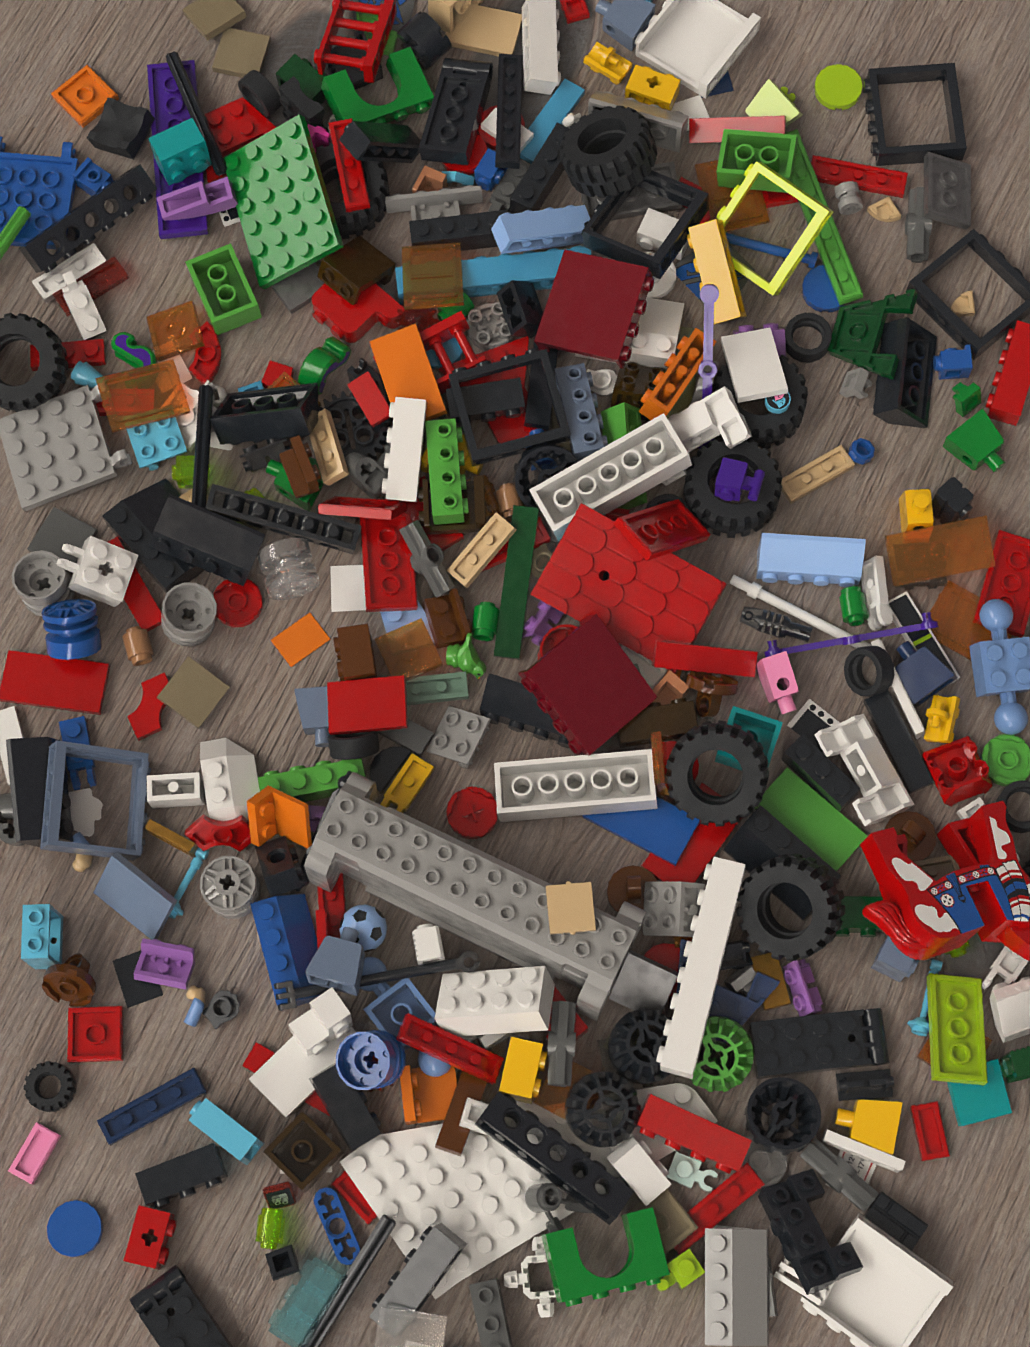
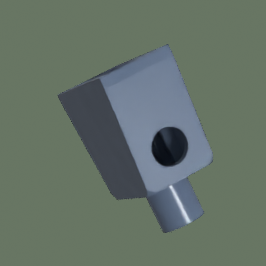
M599 0L595 12L604 16L603 31L625 48L633 51L638 34L645 32L651 18L655 15V4L645 0H614L613 3Z
M327 686L294 689L305 734H315L316 747H329Z
M344 927L340 938L332 936L324 938L305 971L309 983L329 989L333 987L336 991L358 996L365 953L363 946L356 943L359 935L357 930Z

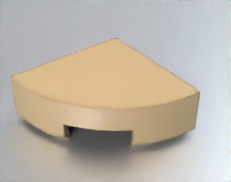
M889 196L868 206V213L877 220L894 222L901 219L900 212Z
M973 291L962 293L953 302L950 309L958 317L975 315Z

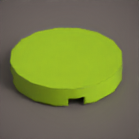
M830 65L821 70L816 77L814 86L815 96L821 105L828 109L842 108V110H845L857 103L861 96L863 85L861 77L854 69L846 65Z

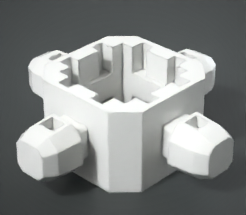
M539 1236L534 1237L532 1241V1251H535V1255L527 1256L521 1263L522 1273H517V1270L505 1273L504 1285L508 1288H518V1285H523V1293L529 1299H540V1304H537L538 1312L541 1318L552 1317L554 1314V1303H551V1298H556L555 1291L531 1292L528 1264L547 1262L542 1237Z

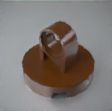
M690 671L686 679V685L698 691L696 698V711L701 717H715L719 713L722 696L737 694L738 681L723 674H721L720 678L711 675L712 673ZM707 700L709 701V709H708V711H707Z
M906 811L896 814L888 821L884 829L894 827L897 835L905 834L908 840L907 855L913 862L925 860L930 856L936 845V833L934 826L928 818L917 812Z
M634 865L622 867L615 872L609 880L607 888V898L611 908L618 913L623 902L626 901L644 910L645 882H658L652 872L644 867Z
M76 953L69 957L65 963L54 964L48 967L43 976L42 989L47 996L58 1003L62 999L69 1001V1006L72 1007L89 1004L96 992V982L88 973L90 963L82 954Z

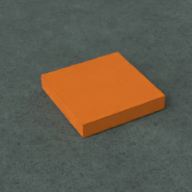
M88 65L51 93L53 99L82 128L103 113L104 104L108 97L119 100L118 95Z

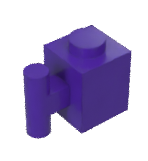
M723 457L715 482V496L725 501L734 500L740 502L742 491L748 490L747 498L751 501H757L765 472L758 469L755 470L754 477L747 476L748 463Z

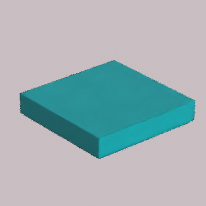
M998 1059L986 1061L988 1083L985 1085L947 1082L958 1126H965L1012 1113Z

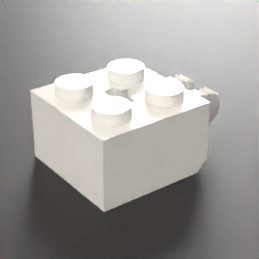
M93 536L88 537L84 541L82 549L70 544H63L62 550L65 553L78 558L77 563L62 558L58 559L56 563L57 566L73 572L68 588L113 607L120 604L125 596L139 555ZM99 568H103L106 571L105 576L101 574L102 570H99Z

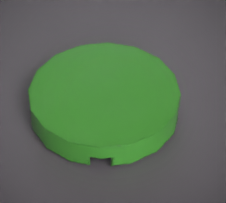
M998 735L991 739L983 748L980 759L987 763L989 778L995 784L1008 786L1012 782L1025 780L1030 775V747L1022 738L1015 735Z

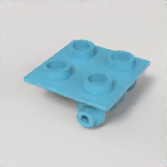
M173 408L125 424L140 469L148 467L150 471L159 468L158 464L160 461L187 452Z

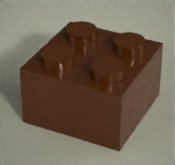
M368 623L337 628L338 637H333L337 658L341 660L337 662L340 681L377 678L373 643Z

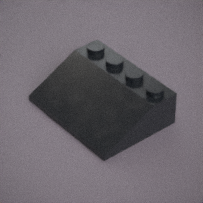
M166 478L121 500L102 515L107 526L116 537L118 536L123 545L130 552L139 555L137 561L165 593L176 585L191 582L204 571V569L183 562L178 558L148 546L169 494L177 497L181 496Z

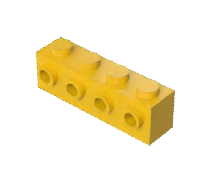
M715 219L688 227L690 233L687 234L688 244L691 249H694L696 257L693 259L696 272L700 273L702 280L699 283L700 291L706 284H714L719 289V297L714 302V325L746 317L723 221Z

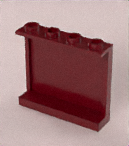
M564 249L534 342L540 350L547 349V352H550V348L594 357L615 362L619 368L623 369L625 362L630 360L632 354L631 344L633 338H636L639 333L638 322L640 316L644 315L646 311L647 294L652 291L654 286V277L649 268Z
M597 614L586 616L579 622L581 624L531 667L518 673L522 678L521 683L524 688L535 695L538 699L537 705L544 713L549 714L553 720L554 728L560 734H564L569 741V748L576 755L590 756L657 698V695Z

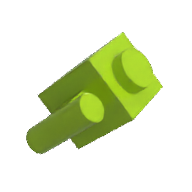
M688 1249L667 1264L670 1275L660 1279L661 1283L656 1284V1288L658 1291H665L677 1283L679 1288L683 1289L703 1275L705 1271L692 1251Z

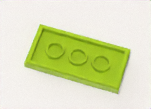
M929 973L927 975L931 1080L985 1085L988 1081L982 979Z

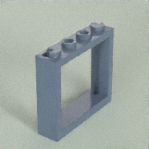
M58 740L51 744L48 755L40 849L111 858L114 853L118 852L127 860L132 861L140 857L145 845V839L142 838L143 828L147 824V813L144 812L147 802V776L151 772L148 762L149 753ZM66 756L133 765L126 849L58 841Z

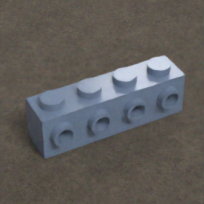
M584 363L555 368V380L571 433L569 441L571 451L578 462L608 445L606 435L601 436L600 429H603L601 414H596L595 408H598L596 393H591L590 387H593L591 372H586Z

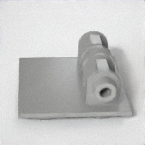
M448 706L426 751L459 762V766L467 769L469 765L473 764L472 760L475 756V751L479 752L480 750L478 745H482V740L490 729L488 725L491 719Z

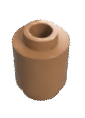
M506 483L501 485L495 494L500 516L510 523L513 505L524 506V503L519 498L514 484Z
M141 626L128 628L126 634L122 636L128 660L132 661L133 666L150 663L153 660L152 655L154 653L147 630L141 629Z

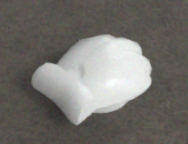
M587 369V372H591L593 387H590V390L599 395L613 393L617 379L614 371L610 369L597 371Z

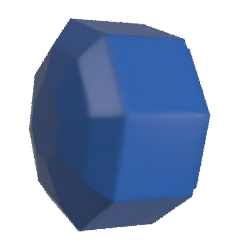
M860 438L853 441L850 445L848 455L853 462L863 465L870 462L874 457L875 448L870 441Z

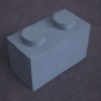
M887 936L871 968L901 982L904 977L909 978L911 973L913 974L919 960L903 954L894 945L891 938Z

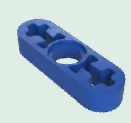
M328 1187L321 1188L314 1196L316 1210L338 1261L344 1265H352L361 1247L337 1192ZM324 1193L328 1196H334V1200L331 1201L333 1210L335 1211L338 1207L340 1209V1213L332 1214L327 1219H325L324 1214L329 1213L328 1208L319 1203L323 1200L322 1195ZM336 1218H341L345 1222V1230L341 1234H333L330 1230V1223ZM349 1233L351 1239H346L347 1244L350 1248H356L351 1260L347 1257L342 1258L341 1253L345 1251L342 1242L338 1245L335 1243V1240L343 1239Z

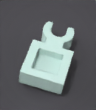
M676 1151L666 1178L690 1189L693 1183L697 1182L702 1190L711 1192L712 1187L704 1183V1178L706 1176L717 1178L718 1174L713 1170H699L702 1162Z

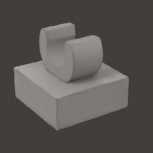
M862 367L848 371L839 394L845 398L856 396L858 399L867 398L868 394L863 391V387L872 386V382L867 379L869 372Z
M745 966L735 971L724 982L730 990L735 992L741 990L747 996L752 985L751 981L755 978L756 972L752 967Z

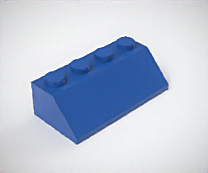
M305 894L274 896L250 903L275 1000V994L286 992V988L274 989V983L293 980L294 988L313 985L308 982L305 971L317 952L318 946ZM320 995L296 999L297 1006L309 1003ZM287 998L276 1000V1004L288 1003Z

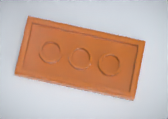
M416 323L369 341L390 402H395V397L427 400L425 421L447 414Z

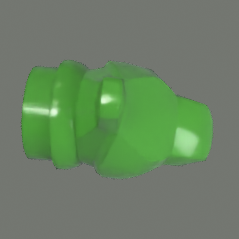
M472 633L467 634L466 640L462 645L448 646L446 652V663L448 666H453V668L460 667L463 672L473 674L478 680L485 674L486 665L480 660L478 652L472 644Z

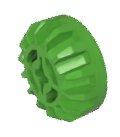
M723 1016L708 1017L702 1040L706 1048L703 1055L704 1060L699 1063L697 1061L694 1076L691 1080L695 1086H700L709 1092H725L740 1085L749 1074L754 1060V1047L748 1032L738 1022ZM714 1037L726 1040L731 1046L728 1047L725 1043L716 1041ZM712 1048L716 1052H723L719 1061L716 1057H710L713 1052ZM734 1050L735 1061L730 1069L727 1060L729 1052ZM706 1064L710 1068L717 1069L720 1075L708 1074L701 1069V1066Z

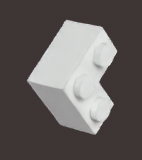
M333 987L309 1002L311 1009L288 1024L291 1033L307 1056L313 1053L314 1055L320 1054L327 1049L328 1042L334 1038L339 1040L345 1037L351 1031L350 1027L353 1026L351 1013Z

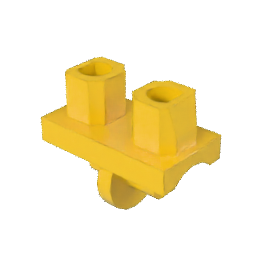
M599 42L595 43L590 53L583 59V63L590 66L591 70L603 74L616 85L622 81L632 68V62L618 55L615 48L611 46L607 48Z
M933 695L931 708L927 709L925 714L928 717L924 740L939 743L953 742L955 721L960 711L958 708L960 698L957 696L943 697Z

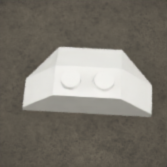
M227 738L200 742V763L209 818L218 821H229L243 815L249 821L247 800L260 792L255 756Z

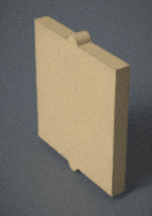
M567 881L566 884L546 886L550 935L563 933L575 935L576 932L596 931L591 882L571 884L570 881Z

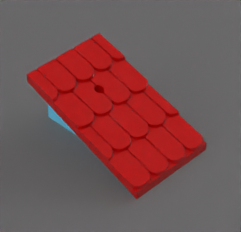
M581 503L530 595L578 621L583 620L586 616L597 614L618 643L653 661L655 640L694 644L727 583L673 553L646 561L613 524L615 521ZM667 669L671 670L675 674H677L678 672L677 669Z

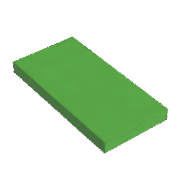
M786 768L765 791L758 807L761 805L836 872L868 837L789 768Z

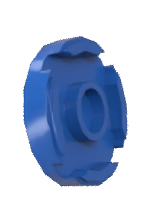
M824 265L817 266L807 273L802 285V295L808 306L819 312H835L845 305H839Z
M78 1200L65 1202L57 1207L51 1214L47 1225V1236L52 1247L60 1254L69 1257H79L93 1251L100 1242L103 1233V1223L98 1210L89 1203Z

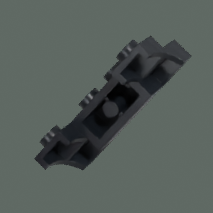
M813 1169L790 1175L785 1182L762 1188L758 1195L770 1220L771 1230L775 1236H778L783 1246V1254L791 1262L807 1295L821 1291L844 1277L860 1272L863 1268L851 1242L830 1247L808 1203L822 1198L825 1194Z

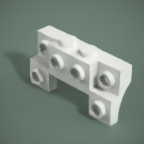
M725 386L704 399L693 402L687 409L668 418L688 453L720 434L726 446L730 449L752 437L744 415L739 412L731 391ZM686 469L662 483L667 486L686 475Z
M864 714L853 716L839 724L821 729L814 734L826 757L841 755L857 786L860 788L863 797L857 799L852 804L864 826L881 822L889 816L905 812L914 805Z

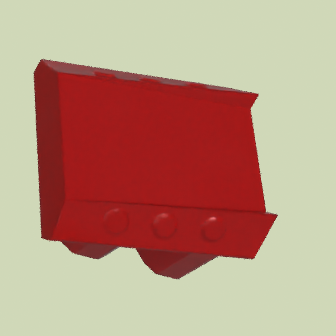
M969 736L922 754L942 800L948 806L952 807L957 802L981 793L986 794L993 786L989 778V767L985 761L980 759L977 753V746Z

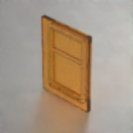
M718 160L695 164L694 166L699 186L702 187L704 192L709 193L710 221L717 219L716 216L724 205L728 206L732 199L730 194L734 189L718 187L716 173ZM749 189L725 226V232L769 223L770 220L761 190Z
M460 243L402 247L404 310L464 306Z
M173 359L95 378L112 433L190 413L186 399L187 396L184 393L179 378L180 375L177 372Z
M948 580L930 610L931 618L933 621H938L939 627L930 629L939 643L971 661L969 646L982 641H992L991 631L978 623L972 622L979 597ZM1007 633V638L1011 639L1012 635Z

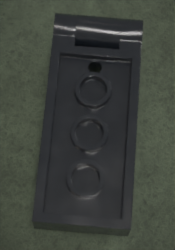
M454 58L444 59L419 145L421 160L461 165L469 164L490 90V81L493 76L492 62Z
M881 1008L750 1022L749 1025L754 1047L757 1079L878 1066L890 1063ZM852 1036L854 1038V1042H850L848 1040V1037Z
M174 1265L129 1299L159 1347H233L177 1265ZM171 1308L175 1309V1314L173 1316H171L169 1313Z

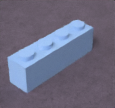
M568 205L564 208L555 209L549 207L544 210H526L522 213L514 214L507 212L499 215L491 230L501 254L583 244L581 233L585 227L584 223L589 222L590 216L585 205Z

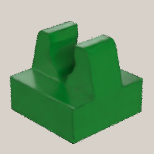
M959 382L952 388L956 393L953 395L956 412L962 417L981 404V388L974 382L969 386Z

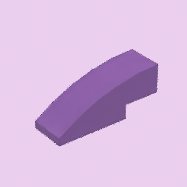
M228 177L206 185L200 181L157 197L164 221L210 215L238 205L232 182Z

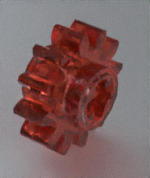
M416 298L413 300V305L406 301L404 302L406 310L398 309L397 312L402 316L401 319L395 320V323L401 325L398 330L413 325L418 321L417 327L419 332L440 322V320L433 317L437 310L430 308L429 302L423 301L421 303Z

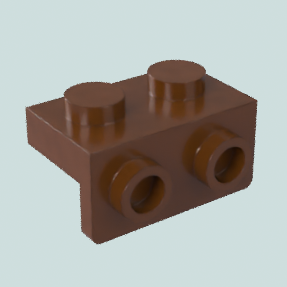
M300 435L290 438L292 449L279 454L296 499L320 491L317 480L321 479L317 465L311 466L309 461L312 453L308 442L302 443Z

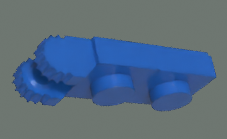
M85 716L59 722L62 741L91 745ZM66 756L73 789L79 790L81 788L78 771L85 769L90 787L96 786L95 761Z

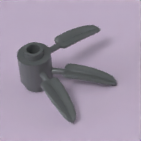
M584 1152V1155L590 1159L591 1153ZM577 1167L572 1168L574 1175L580 1171ZM553 1183L532 1185L525 1194L526 1205L531 1211L536 1213L545 1212L549 1219L546 1223L549 1233L564 1229L560 1220L557 1217L553 1218L550 1212L556 1210L560 1203L565 1204V1209L569 1211L592 1213L570 1195H567L566 1199L562 1198L560 1189Z

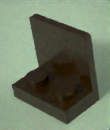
M634 362L625 363L624 368H620L613 388L611 407L625 402L641 409L644 404L640 401L648 388L652 391L654 390L656 385L652 382L660 370L664 373L666 370L659 367L642 366ZM640 413L641 420L651 421Z

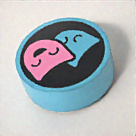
M789 392L787 394L766 397L764 401L765 406L772 413H783L789 408L791 397Z

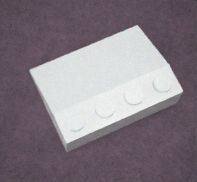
M646 297V311L644 315L640 316L638 322L639 333L636 338H633L631 344L632 354L630 360L625 363L634 362L642 366L659 367L667 370L668 368L664 364L672 353L676 354L685 303ZM575 353L576 357L607 361Z

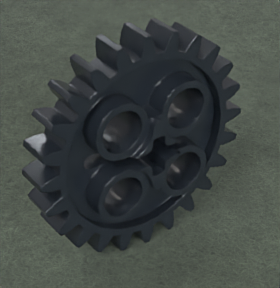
M341 391V398H337L336 395L332 394L331 402L326 399L323 400L324 408L331 412L332 419H341L339 423L334 425L338 439L346 442L341 446L344 458L348 454L356 452L371 457L376 461V451L384 453V448L381 444H389L386 437L387 427L390 426L389 419L373 428L366 416L362 419L354 418L355 415L363 413L352 392L350 396H346L345 392ZM318 406V412L324 408ZM346 410L350 414L356 445L355 449H351L344 414ZM362 436L370 437L366 442L359 441V438Z

